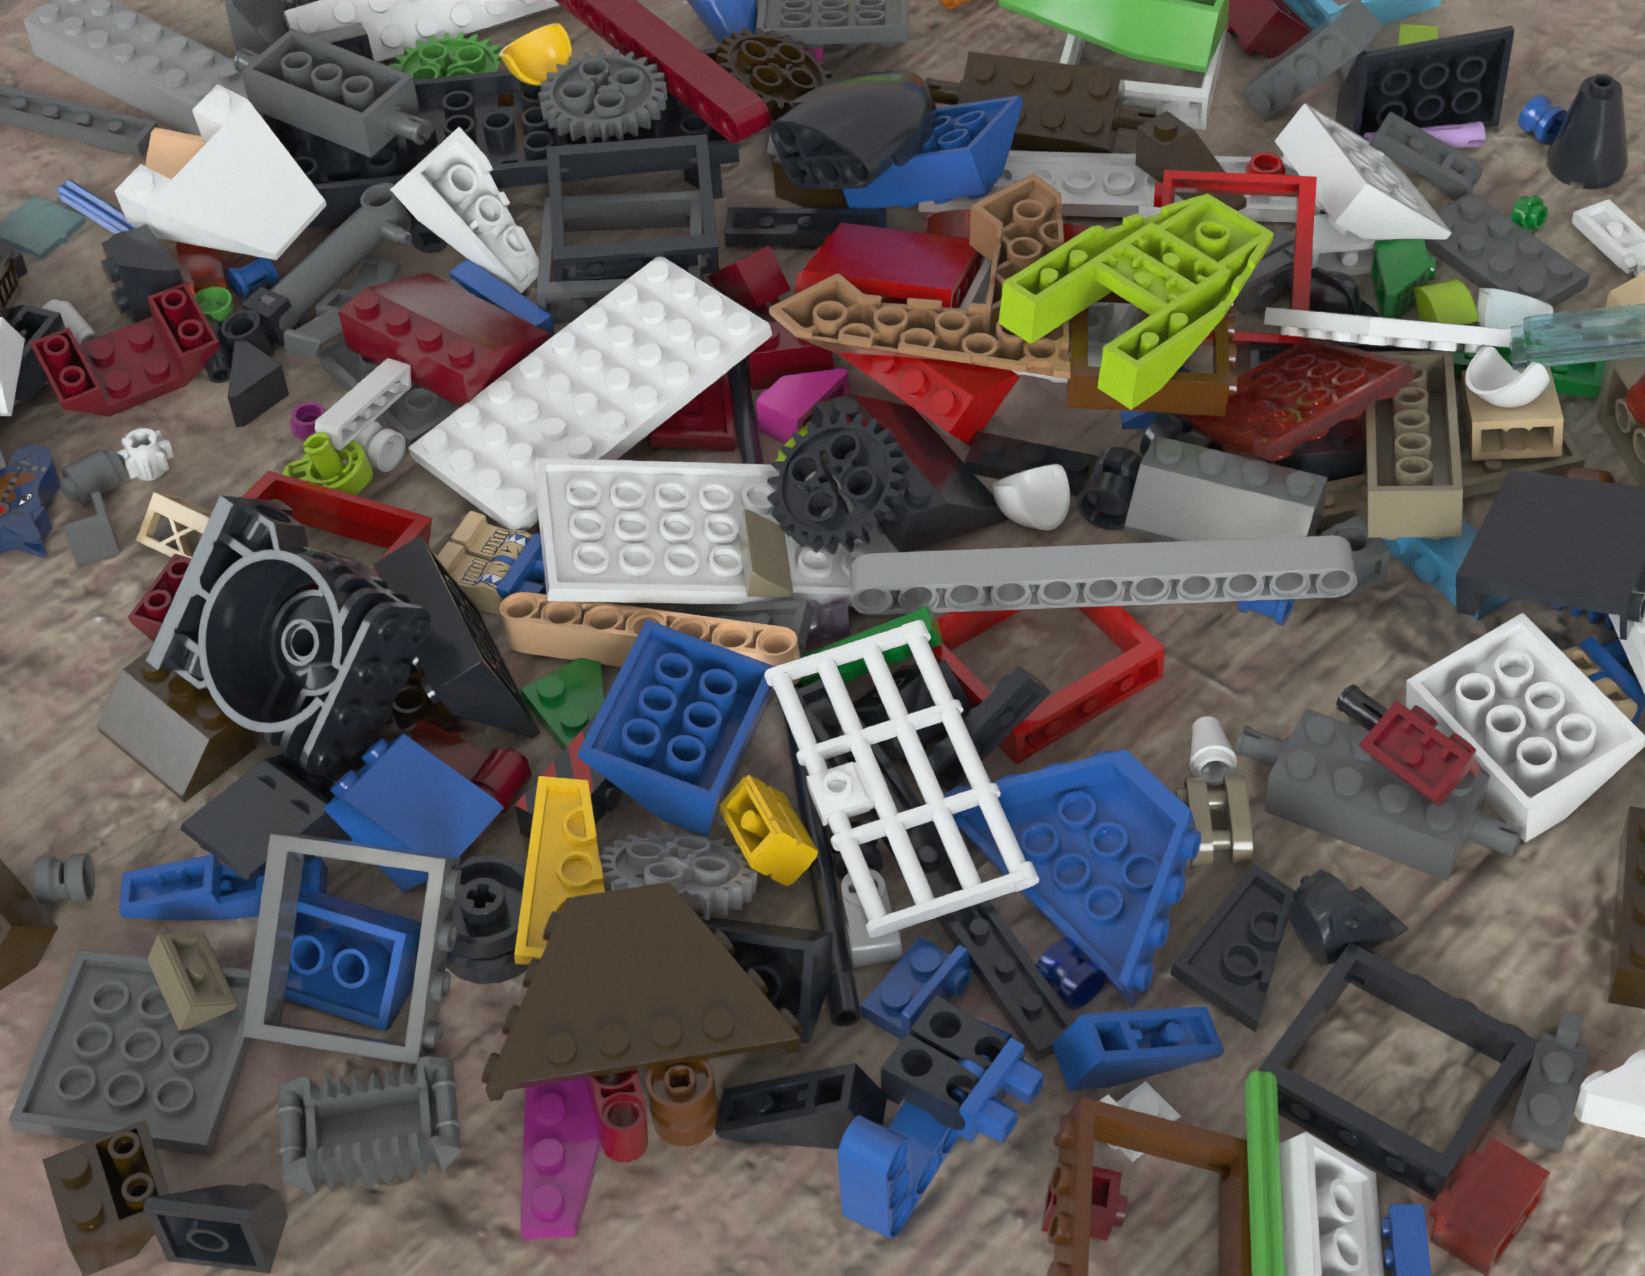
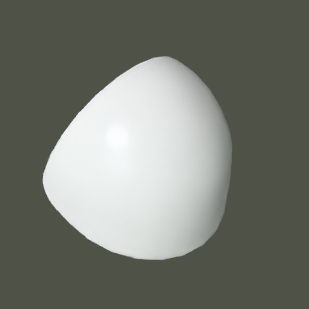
M1495 288L1479 289L1476 307L1479 327L1512 330L1510 343L1529 346L1538 342L1548 330L1553 317V307L1550 304L1511 291Z
M1488 345L1482 347L1471 360L1465 376L1466 385L1472 392L1495 406L1514 408L1530 403L1543 393L1550 382L1549 375L1542 364L1537 362L1531 363L1521 374L1494 347Z
M1059 464L1025 470L1002 478L992 484L993 495L1000 510L1006 517L1021 526L1047 531L1053 530L1061 525L1069 510L1070 489L1064 468Z

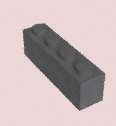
M1353 0L1264 66L1240 93L1266 121L1358 55L1380 32L1383 26L1361 0Z

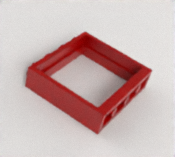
M1164 170L1163 183L1155 182L1153 207L1161 208L1162 206L1175 203V192L1297 197L1290 309L1309 311L1317 176ZM1212 331L1202 341L1200 346H1213ZM1235 331L1234 341L1229 342V344H1236V347L1250 348L1251 343L1307 345V337L1281 335L1278 333Z
M272 471L264 474L242 496V498L270 501L277 499L283 501L284 504L294 510L291 517L300 524L389 549L381 559L419 535L429 546L432 517ZM373 566V568H372L371 570L374 571V572L376 573V575L378 576V574H377V572H376V570H375V568H374V566ZM314 584L305 588L301 592L306 590H318L319 586L317 584Z
M1121 606L1077 607L1125 653L1045 699L998 745L1016 765L1163 677L1165 647ZM1021 610L949 612L937 619L943 644L931 650L936 661L946 660L973 708L980 705L992 692L951 650Z

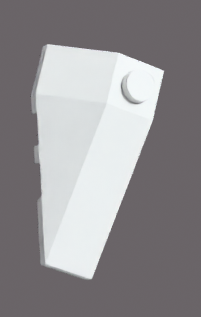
M458 127L390 190L423 225L470 261L521 294L538 278L539 259L524 229L517 226L507 208L510 202L504 191L499 192L490 174L493 169L487 157L465 132Z

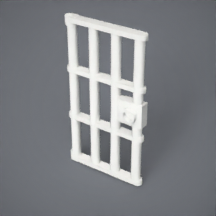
M922 620L907 623L889 631L772 667L764 673L767 684L775 689L799 748L796 754L799 764L806 766L809 776L806 777L807 787L823 826L830 825L834 835L831 838L834 850L841 852L868 919L865 928L871 938H876L1014 891L1018 892L1030 888L1039 882L1036 870L1032 862L1025 860L998 800L1001 792L996 783L990 782L961 717L963 712L962 705L959 700L953 699L928 643L931 636ZM905 644L909 645L935 706L911 714L907 712L882 654L883 651ZM861 658L865 660L890 719L889 721L864 729L837 668L839 665ZM817 672L820 674L845 734L818 744L792 683V680ZM943 722L972 787L971 790L947 798L943 795L916 732L918 729ZM896 736L926 803L898 813L870 746ZM852 751L855 763L850 762L831 769L827 768L825 759ZM979 805L1010 873L984 883L979 878L952 815ZM873 808L876 809L880 820L855 828L851 827L848 818L868 812ZM930 821H934L963 889L936 899L933 896L906 832V829ZM887 836L915 902V906L888 915L859 846Z

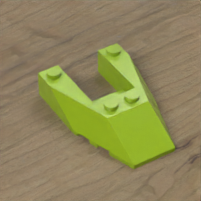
M1209 194L1162 206L1160 214L1147 218L1139 214L1124 217L1122 225L1105 229L1100 225H1095L1003 282L999 324L1032 344L1112 291L1143 310L1150 316L1103 347L1097 387L1132 410L1160 391L1222 320L1272 243L1274 233Z

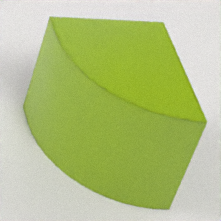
M1451 279L1414 287L1419 321L1458 325L1479 321L1473 298L1467 287L1460 280Z

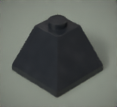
M249 1183L245 1186L223 1184L148 1197L143 1207L167 1261L269 1274L288 1218L278 1190L260 1183Z

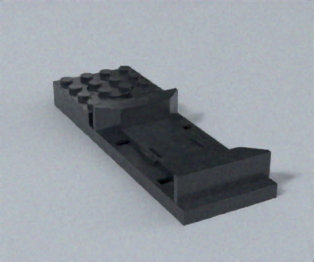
M717 48L699 50L713 60ZM509 70L414 80L420 115L417 117L429 120L432 125V132L428 141L424 140V144L419 145L412 140L396 135L372 157L353 151L266 114L263 115V120L325 199V208L306 228L341 225L362 206L360 199L365 190L373 185L385 182L396 185L458 127L465 132L487 157L493 169L490 174L497 188L549 183L547 147L587 144L586 136H581L576 141H572L571 132L560 136L558 134V127L550 129L548 120H543L539 101L541 86L526 84L517 79ZM667 91L668 99L665 100L666 110L660 111V120L650 119V129L639 126L638 136H634L629 132L623 133V141L707 134L713 198H723L720 164L740 162L738 144L728 141ZM513 93L514 106L499 108L498 95ZM615 136L609 137V142L619 141ZM595 137L592 143H602L601 137ZM698 168L683 169L685 182L700 190ZM626 174L604 175V176H591V177H578V178H565V179H562V181H572V180H581V179H590V178H599V177H608V176H617V175H626ZM407 209L408 214L411 218L412 213Z

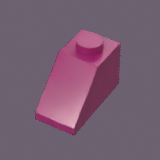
M840 368L782 376L769 389H765L756 400L759 431L785 444L793 437L792 434L794 432H799L807 422L811 421L816 403L850 394L849 372Z

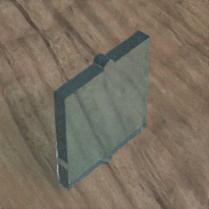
M34 195L16 211L9 212V217L0 223V236L14 248L43 260L58 246L66 244L68 238L86 224L85 217Z

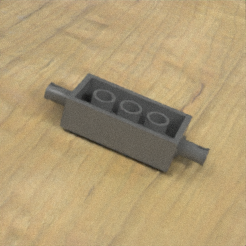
M290 29L261 54L253 52L248 48H241L242 52L238 51L236 53L234 67L238 72L242 73L248 100L258 112L368 157L374 156L396 135L412 140L419 145H423L424 140L428 141L431 135V122L417 117L420 115L414 79L409 74L294 29Z
M1306 708L1290 738L1287 737L1285 740L1254 730L1247 725L1243 728V733L1241 732L1235 748L1236 755H1242L1273 767L1268 777L1265 812L1432 876L1449 881L1465 846L1469 845L1470 842L1506 854L1510 858L1514 856L1520 842L1523 828L1515 827L1481 814L1490 778L1488 774L1479 772L1474 778L1467 773L1444 802L1437 807L1361 750L1359 744L1370 731Z

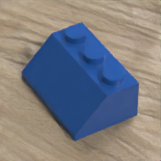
M300 886L285 999L381 1030H389L413 989L422 923Z

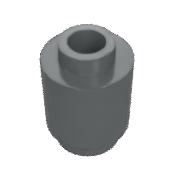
M108 448L103 452L97 449L62 468L63 478L59 480V485L70 502L77 500L82 506H85L93 501L91 493L100 491L101 496L120 487V481L127 478V472L121 459L112 448Z

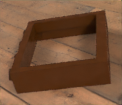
M1113 291L1097 301L1132 304ZM1234 302L1222 320L1212 330L1214 374L1176 371L1160 391L1132 410L1097 388L1100 367L1088 366L1089 307L1069 319L1071 375L1070 379H1067V407L1225 416L1228 395L1234 396L1237 393V373L1230 372V370L1235 369L1236 344H1229V342L1234 341L1235 316H1228V314L1233 313Z
M1080 1097L1067 1115L1062 1114L1060 1116L1059 1131L1053 1138L1054 1146L1059 1147V1162L1053 1171L1051 1179V1193L1057 1195L1056 1211L1051 1218L1048 1229V1241L1050 1244H1054V1256L1047 1276H1088L1094 1140L1218 1172V1276H1252L1247 1140L1085 1097Z

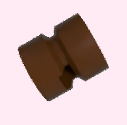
M706 1059L648 1068L645 1082L650 1101L651 1117L655 1132L661 1139L674 1146L688 1147L699 1144L710 1137L716 1129L719 1115L711 1064Z

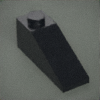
M856 1063L725 1088L715 1134L720 1139L839 1149L843 1135L855 1117L863 1116L883 1126L887 1099L881 1096V1089Z

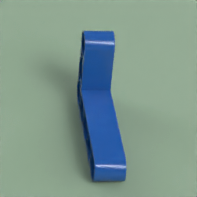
M983 1022L984 1024L1001 1033L1008 1040L1012 1038V1034ZM906 1101L888 1128L863 1116L855 1117L845 1131L838 1150L843 1216L889 1239H894L902 1230L959 1138V1130L942 1125L929 1113Z

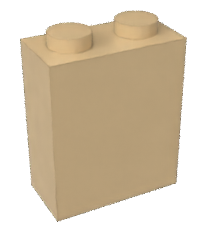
M1550 366L1544 367L1549 375L1550 382L1543 393L1530 403L1514 408L1498 407L1479 397L1466 385V371H1462L1461 412L1472 461L1562 456L1564 418ZM1514 368V369H1516L1517 371H1519V372L1522 374L1526 368Z

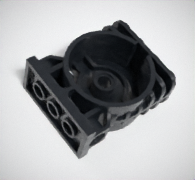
M220 495L146 662L157 670L177 672L198 689H208L216 704L230 719L247 729L264 732V738L273 746H280L283 755L290 760L300 761L301 767L309 774L315 776L345 775L350 770H361L366 764L361 757L374 745L381 728L389 720L391 707L396 696L410 675L411 665L421 644L430 633L431 615L429 611L421 605L410 603L408 596L404 593L388 589L387 583L363 563L327 550L309 548L305 526L291 517L294 510L283 502ZM317 584L319 586L318 590H306L301 592L302 590L311 585Z

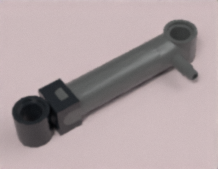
M385 182L373 185L365 190L360 199L362 206L270 290L260 287L241 304L244 310L235 312L226 318L222 323L221 331L232 354L234 352L235 340L244 339L271 357L275 350L273 342L284 346V332L288 328L293 330L300 328L299 319L385 239L403 244H408L411 241V234L407 232L411 219L406 207L390 190L394 184Z

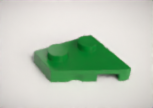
M579 658L520 689L526 705L563 751L599 712L605 701L602 664L599 661Z

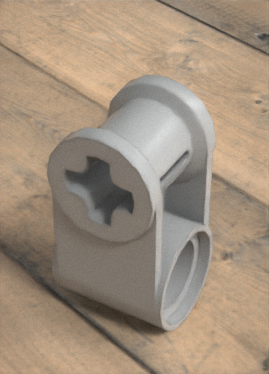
M869 869L887 915L891 914L892 910L885 881L878 872ZM848 873L841 883V895L843 899L842 917L852 968L900 960L902 958V947L899 930L876 938L869 937L865 928L868 919Z

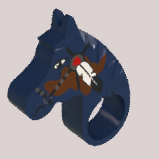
M30 444L18 449L12 455L9 465L6 468L0 469V553L17 549L41 558L48 556L42 539L53 528L46 509L60 489V477L49 449L44 446Z

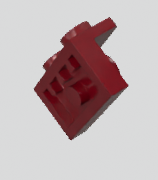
M1396 700L1361 741L1359 747L1365 754L1439 807L1467 773L1474 778L1479 774L1481 768L1473 756L1477 751L1460 735L1453 732L1448 738L1435 727L1438 725V722L1421 707L1415 705L1409 710Z

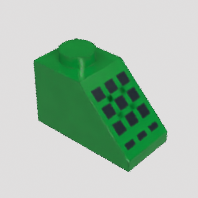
M1424 239L1375 240L1370 275L1380 317L1400 319L1416 306L1414 287L1427 285L1428 281L1434 280L1436 270L1434 256H1428Z

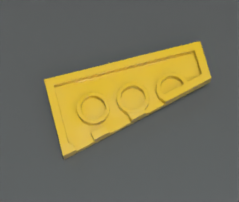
M538 776L514 954L515 964L529 965L533 957L541 959L548 943L543 940L547 921L553 911L561 912L566 898L605 892L588 780Z

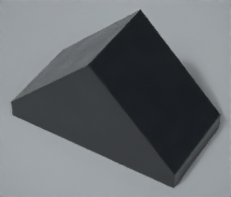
M242 339L235 340L227 397L236 427H244L286 398L289 392L282 365Z

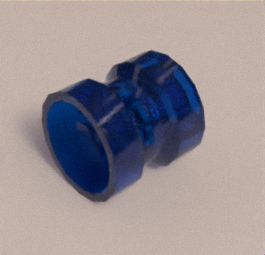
M1066 937L1052 944L1039 958L1036 966L1049 985L1058 988V996L1070 1009H1078L1098 995L1106 982L1107 974L1095 961H1086L1083 957L1084 951L1072 938Z

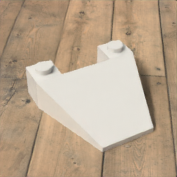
M217 84L192 110L202 139L206 143L172 180L140 164L115 190V194L127 222L136 227L147 224L157 238L277 260L325 208V199L250 101Z

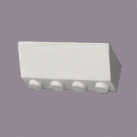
M1307 1132L1280 1143L1285 1275L1384 1276L1376 1173Z

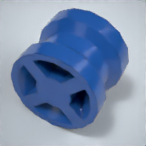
M1538 95L1525 105L1519 116L1518 125L1527 133L1534 132L1536 139L1544 145L1551 144L1567 111L1561 106L1553 107L1552 101L1544 95Z

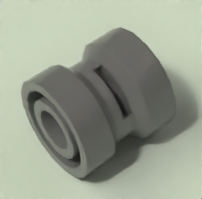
M88 853L72 854L68 859L63 860L57 859L54 855L37 857L33 870V882L38 903L41 905L56 904L61 898H70L74 902L91 901L95 889V874L91 856Z

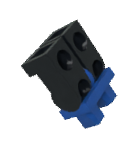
M936 995L911 1027L910 1035H905L881 1067V1096L898 1105L904 1100L929 1113L942 1125L959 1130V1135L970 1142H973L977 1135L982 1133L1004 1143L1018 1121V1111L1003 1103V1099L1007 1094H1010L1028 1105L1032 1104L1043 1088L1044 1073L1023 1060L1025 1045L1012 1038L1008 1040L995 1029Z

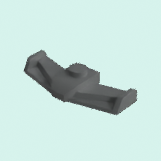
M367 256L363 259L364 263L349 291L340 288L333 289L315 307V319L296 330L288 328L284 332L286 350L307 357L318 355L324 343L343 333L338 310L366 287L394 281L401 265Z

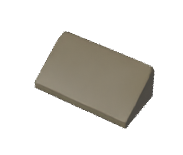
M743 509L738 531L747 597L792 598L793 587L785 532L779 527L780 525L753 511Z
M204 931L157 935L149 954L148 962L179 1031L196 1027L236 1008V999Z

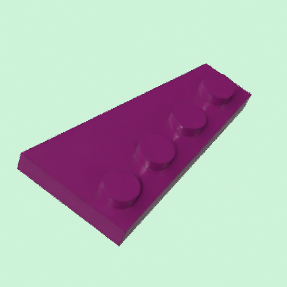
M585 1078L525 1088L520 1228L523 1240L577 1236L594 1178V1166L599 1151H602Z

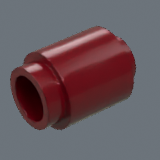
M496 748L491 752L470 782L496 799L504 807L499 813L503 814L508 811L530 781L532 772L527 758L521 752L513 748Z

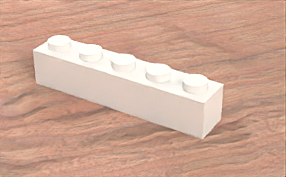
M387 358L315 421L316 433L324 432L328 434L334 448L341 451L411 388V365Z

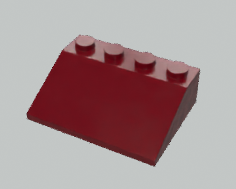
M428 272L366 287L338 310L348 349L379 365L387 358L411 365V382L460 407L465 403H469L482 390L552 338L551 333Z

